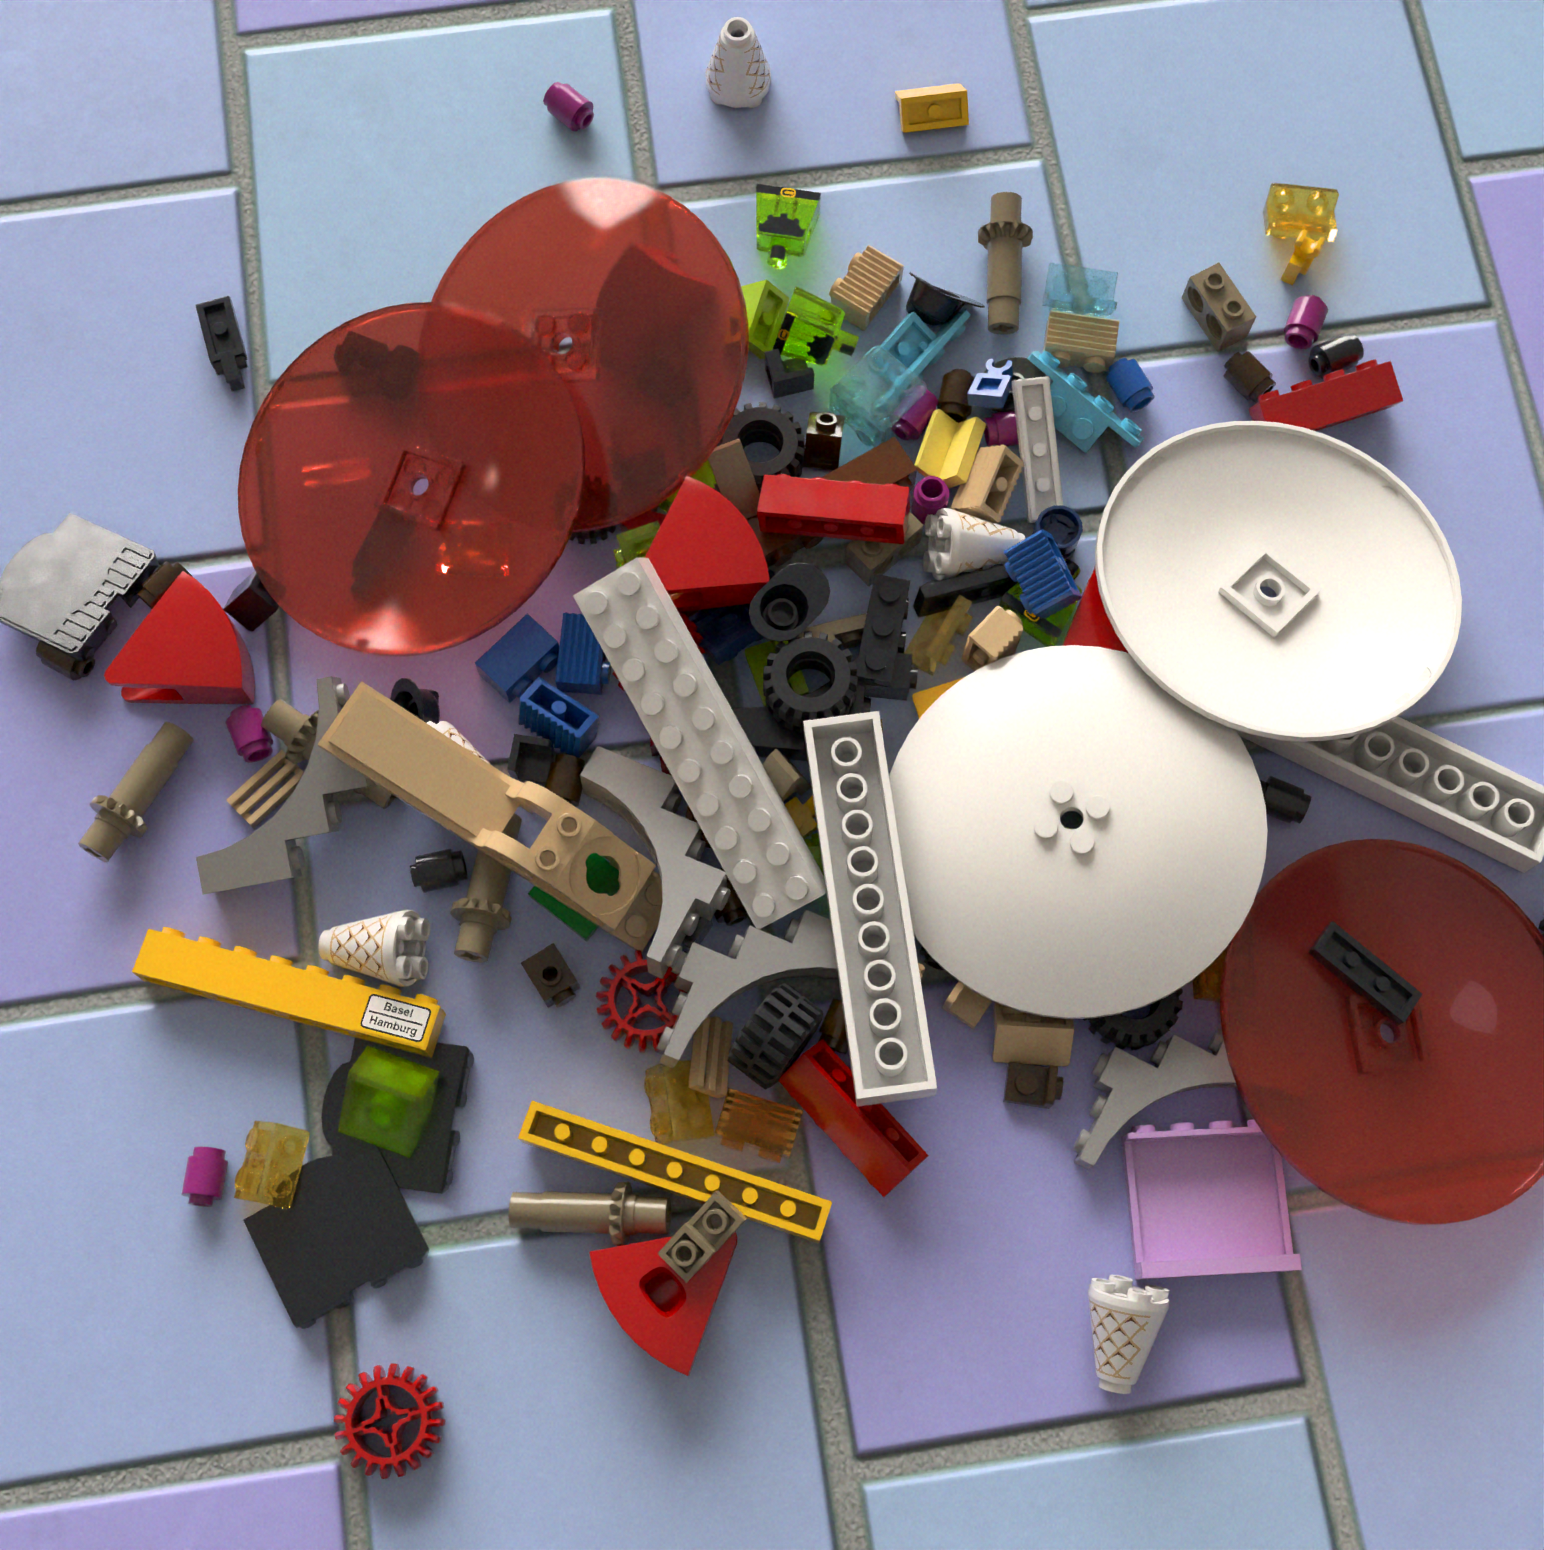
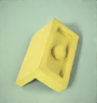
M941 409L933 411L914 463L917 471L925 477L936 476L941 478L948 488L966 483L986 423L977 416L957 423Z

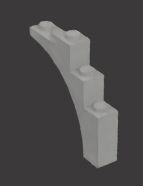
M330 676L316 679L319 703L316 740L307 768L293 794L270 820L250 836L225 849L196 857L203 895L302 876L301 868H304L305 865L304 855L301 847L296 846L295 839L339 831L338 823L342 821L340 805L337 800L333 801L332 794L376 786V783L318 747L319 741L350 698L348 687L345 683L342 684L341 678Z
M597 746L580 774L583 794L608 806L628 822L646 844L658 868L662 884L663 903L658 929L646 959L648 973L663 978L668 967H675L682 953V946L680 945L686 935L691 936L694 933L699 917L711 921L716 910H723L730 895V889L727 888L726 872L699 861L706 845L702 838V829L698 823L675 814L680 806L682 795L679 794L678 786L671 775Z
M805 909L798 920L791 919L784 935L785 940L749 926L743 936L736 934L728 956L695 942L691 944L687 953L682 951L671 972L678 974L673 986L686 991L687 994L680 991L671 1013L678 1016L673 1029L665 1027L657 1046V1049L663 1051L659 1063L674 1068L690 1038L705 1019L728 1000L753 987L786 978L812 976L839 980L831 921Z
M1234 1022L1227 1025L1223 1030L1218 1028L1215 1031L1208 1045V1049L1213 1051L1212 1054L1176 1035L1171 1036L1166 1042L1160 1040L1150 1058V1061L1155 1063V1066L1115 1047L1108 1055L1101 1053L1093 1068L1092 1074L1097 1076L1093 1087L1107 1094L1105 1097L1099 1094L1093 1104L1089 1115L1095 1119L1089 1131L1082 1129L1074 1144L1073 1150L1078 1152L1074 1163L1087 1170L1093 1167L1109 1140L1132 1116L1149 1104L1175 1093L1199 1088L1234 1087L1264 1093L1293 1105L1303 1099L1318 1065Z

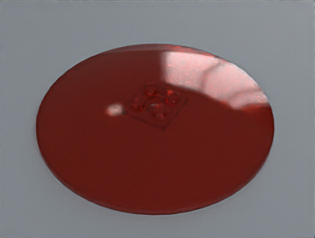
M584 178L565 181L537 190L505 207L488 220L466 242L449 265L431 300L420 338L419 362L421 365L418 374L420 407L432 445L445 468L472 498L487 509L510 521L546 531L580 532L614 526L635 518L663 502L681 488L687 476L692 477L709 458L721 440L741 395L747 368L749 327L745 298L734 266L720 241L706 224L686 206L663 192L632 181L612 178ZM571 337V349L565 354H560V342L564 338Z
M439 302L405 303L387 306L362 314L324 334L306 348L274 383L251 425L244 445L238 480V514L242 537L250 561L268 593L289 616L317 636L343 648L379 656H414L449 649L470 641L496 627L516 612L547 579L563 554L572 535L584 491L586 460L580 418L564 380L545 354L517 329L492 315L465 306ZM420 479H427V490L421 495H414L413 488L415 483Z
M1363 839L1329 845L1306 854L1271 878L1256 894L1253 905L1242 926L1229 943L1220 985V1017L1226 1054L1237 1088L1250 1114L1278 1153L1305 1179L1344 1205L1367 1215L1398 1223L1444 1225L1463 1222L1490 1214L1512 1203L1527 1192L1544 1175V937L1535 924L1503 890L1478 871L1437 850L1408 842L1386 839ZM1334 921L1422 993L1405 1023L1399 1025L1390 1017H1385L1369 1004L1371 1001L1365 996L1354 992L1308 952L1329 922ZM1382 1024L1387 1025L1392 1030L1394 1035L1392 1043H1388L1382 1038L1380 1033Z

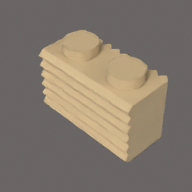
M868 245L862 254L857 252L849 263L848 273L844 279L839 277L832 285L829 292L831 297L830 310L844 320H848L850 324H854L862 331H865L902 281L904 265Z
M1050 310L1046 323L1043 351L1051 353L1060 361L1059 368H1065L1070 365L1071 367H1084L1086 371L1091 373L1107 372L1115 358L1119 320Z
M1002 444L995 447L986 446L985 448H978L967 482L959 486L950 509L993 523L1001 522V516L1004 515L1003 510L1007 509L1008 498L1012 497L1013 486L1017 485L1016 480L1019 479V473H1022L1021 467H1024V462L1007 446Z
M996 606L968 635L961 658L962 661L975 672L979 668L1001 658L1014 655L1023 633L1021 619L1013 611H1005L1002 607Z

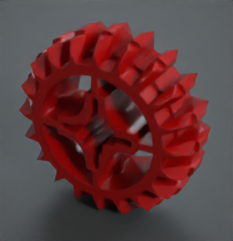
M635 950V962L630 963L628 957L622 955L620 959L624 966L623 969L620 970L613 964L608 967L610 973L615 977L613 980L601 977V985L609 989V991L597 992L596 998L608 1003L600 1005L596 1010L598 1015H610L601 1023L605 1030L617 1026L611 1034V1038L614 1041L619 1040L624 1034L627 1035L624 1040V1047L626 1049H630L635 1040H639V1052L645 1053L647 1042L653 1041L655 1052H660L661 1050L657 1049L664 1029L665 1027L673 1029L678 1016L672 1015L662 1003V1000L668 992L667 988L672 982L675 983L678 974L671 972L672 968L668 967L664 977H657L652 983L642 984L636 979H632L631 977L637 974L648 972L647 959L643 960L641 950ZM622 986L633 997V1003L623 1020L617 1012V997ZM677 988L678 991H679V993H680V991H682V992H684V993L687 994L686 991ZM638 992L647 997L657 993L654 1000L658 1009L648 1004L643 1008H639L642 1002ZM647 1017H654L661 1023H665V1025L652 1030H641L632 1027L635 1023L639 1024Z
M392 1363L389 1366L386 1377L382 1365L374 1366V1380H372L367 1372L360 1373L358 1377L362 1388L350 1383L346 1386V1389L353 1396V1399L340 1398L337 1404L347 1409V1414L335 1415L334 1422L345 1423L346 1430L336 1432L335 1439L348 1438L349 1444L343 1446L340 1452L342 1455H347L354 1450L357 1454L351 1461L353 1468L359 1467L367 1460L365 1466V1475L367 1476L373 1475L378 1465H380L381 1479L390 1477L392 1465L398 1477L405 1476L407 1470L405 1461L408 1462L412 1469H419L421 1461L417 1454L420 1453L425 1458H431L434 1454L432 1449L426 1445L427 1441L440 1443L442 1440V1436L431 1431L433 1426L440 1427L445 1425V1419L433 1418V1411L443 1409L444 1403H430L429 1398L435 1396L439 1390L436 1386H433L423 1391L422 1387L428 1380L426 1374H421L413 1382L414 1367L407 1366L400 1377L399 1364ZM389 1385H395L408 1391L415 1398L418 1406L407 1409L400 1407L394 1395L390 1394ZM374 1391H377L378 1398L375 1399L376 1410L374 1415L370 1419L359 1423L360 1412L364 1402ZM387 1409H391L390 1415L408 1414V1417L399 1419L397 1423L392 1425L393 1432H388L389 1427H372V1424L381 1422V1419L387 1417ZM421 1418V1426L417 1438L403 1452L402 1443L404 1442L403 1432L405 1427L411 1421ZM368 1433L379 1434L384 1440L385 1447H389L391 1456L382 1455L372 1450L366 1444L362 1435Z

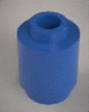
M1122 358L1109 367L1110 373L1106 376V381L1122 406L1128 407L1130 412H1136L1144 408L1154 399L1155 396L1152 393L1153 386L1136 359L1127 360V358Z

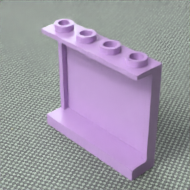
M1271 1119L1248 1120V1127H1233L1232 1121L1209 1122V1129H1194V1123H1176L1170 1125L1171 1131H1155V1125H1137L1131 1127L1132 1133H1127L1121 1137L1135 1280L1302 1270L1300 1254H1293L1279 1140V1133L1285 1131L1284 1125H1272Z

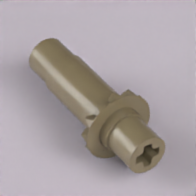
M1000 192L991 197L990 222L978 230V243L988 250L986 303L988 305V331L994 334H1012L1019 330L1022 249L1031 245V239H1033L1032 228L1021 221L1022 197L1014 192Z
M279 699L265 714L261 727L284 741V744L288 746L285 754L287 760L293 764L300 763L305 759L309 761L316 740L319 710L308 716ZM378 784L373 787L353 790L358 794H363L383 809L388 808L396 798L395 795Z
M165 722L150 744H147L109 798L105 795H98L92 800L90 807L97 814L94 817V822L78 845L93 857L103 862H108L122 841L127 839L129 835L139 838L143 837L148 828L142 816L178 767V762L194 741L193 738L177 725Z
M514 813L502 833L517 841L522 818ZM479 849L466 898L453 902L450 914L460 921V930L454 954L467 961L483 963L488 961L494 934L497 933V930H504L510 927L512 917L510 912L503 908L511 870Z
M618 1182L612 1194L544 1191L543 1193L513 1192L509 1202V1225L511 1228L541 1229V1231L611 1234L613 1244L622 1246L628 1245L630 1236L637 1235V1233L668 1234L671 1224V1200L664 1197H639V1195L633 1194L630 1182Z

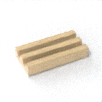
M280 750L226 799L253 828L294 792L304 773L297 764H293L285 758L286 753L283 750ZM283 764H285L283 768H281L272 778H270L261 788H259L250 798H248L241 805V803L250 794H252L261 784H263L272 774H274ZM291 772L295 774L252 815L249 813L258 802L269 795Z
M709 1016L693 1036L689 1088L715 1098L727 1096L729 1062L727 1060L731 1048L733 1023L730 1021L721 1022L722 1018Z

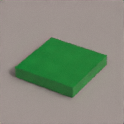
M597 853L590 854L585 862L587 868L586 881L589 888L595 893H606L608 896L615 895L620 887L618 881L619 870L611 866L610 862ZM535 885L529 891L528 895L530 898L586 942L599 928Z

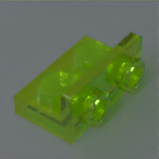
M658 521L616 535L618 548L613 550L616 569L637 557L645 558L660 528Z

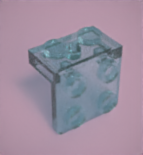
M1050 262L1042 306H1049V312L1053 310L1070 313L1072 310L1084 312L1083 315L1100 318L1107 317V315L1110 316L1117 309L1118 302L1114 301L1118 272Z
M877 345L872 347L830 389L828 409L832 414L844 416V424L846 423L856 432L861 442L867 446L872 445L876 447L890 439L892 426L926 393L927 384L883 347Z

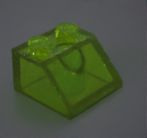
M367 1046L348 1072L338 1132L410 1158L434 1102L440 1071Z

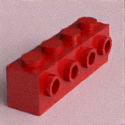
M1373 359L1355 366L1356 372L1345 375L1344 369L1323 376L1324 382L1312 385L1310 379L1290 386L1292 392L1280 395L1278 390L1262 394L1257 397L1259 402L1248 410L1252 421L1277 422L1319 431L1389 409L1403 402V398L1391 361L1378 364L1377 360Z
M786 474L764 475L757 508L759 527L762 532L905 544L910 512L909 487H902L891 483L879 485L867 484L857 480L844 482L827 480L822 477L810 479L792 477Z
M823 1039L805 1051L778 1080L788 1091L789 1095L801 1105L816 1125L829 1136L841 1150L842 1154L856 1166L869 1184L883 1198L929 1156L881 1103L857 1106L852 1071Z

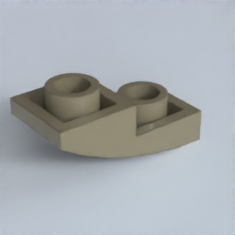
M738 438L705 451L720 493L742 513L745 519L756 516L760 493L740 439Z
M716 1191L657 1254L687 1283L747 1218L719 1191Z

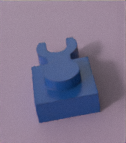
M989 359L986 362V373L976 374L967 393L968 405L983 406L985 408H1003L1012 389V360H1007L1006 365L1001 368H995L994 359Z

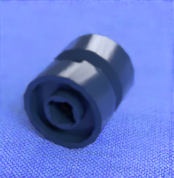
M1053 505L1039 514L1032 535L1042 529L1051 533L1064 561L1066 559L1071 560L1083 531L1082 521L1073 509L1063 505Z

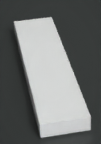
M1049 376L1012 381L1020 459L1024 462V467H1021L1027 523H1036L1039 514L1046 508L1053 505H1063Z

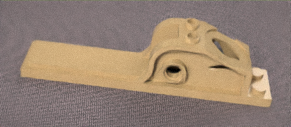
M361 681L319 741L318 747L632 949L641 950L642 952L657 929L663 903L662 884L659 874L654 871L656 865L635 851L598 821L555 793L530 781L523 783L504 774ZM519 806L529 813L535 812L547 820V823L530 848L502 833ZM597 853L599 856H603L610 861L609 864L619 870L618 881L620 887L615 895L608 896L606 893H595L589 888L586 881L587 868L585 862L590 854Z

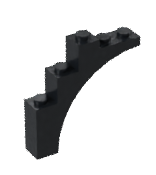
M907 598L903 619L907 620L909 598ZM901 631L890 687L857 681L855 701L853 707L850 706L848 715L870 712L871 698L868 697L907 701L909 689H916L918 667H911L912 654H904L906 632ZM858 657L853 661V662H856V666H857ZM831 681L814 692L803 695V697L813 698L825 694L832 687ZM767 706L731 707L758 757H768L771 752L778 749L790 760L808 761L804 734L800 733V727L795 726L793 731L785 728V721L781 720L778 723L773 718V710H768Z

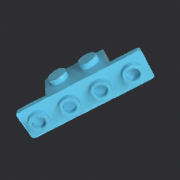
M967 309L958 312L936 334L932 332L915 312L909 313L865 362L889 387L869 410L872 416L882 413L888 415L899 406L902 401L900 396L906 389L911 390L924 377L921 373L928 364L930 366L943 356L945 353L943 346L949 340H955L964 332L966 326L963 323L971 315Z
M1037 350L1032 352L1027 358L1053 380L1050 390L1055 428L1083 452L1087 453L1108 427L1113 429L1134 448H1137L1144 440L1139 434L1142 430L1136 423L1127 417L1121 420L1112 412L1114 406L1100 395L1096 398L1085 390L1088 385L1076 374L1070 373L1068 376L1058 367L1061 364L1060 361L1051 353L1045 350L1040 353Z

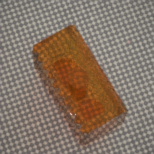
M728 1088L715 1130V1136L722 1138L720 1145L742 1152L745 1145L759 1150L758 1157L780 1163L782 1157L790 1159L803 1110Z

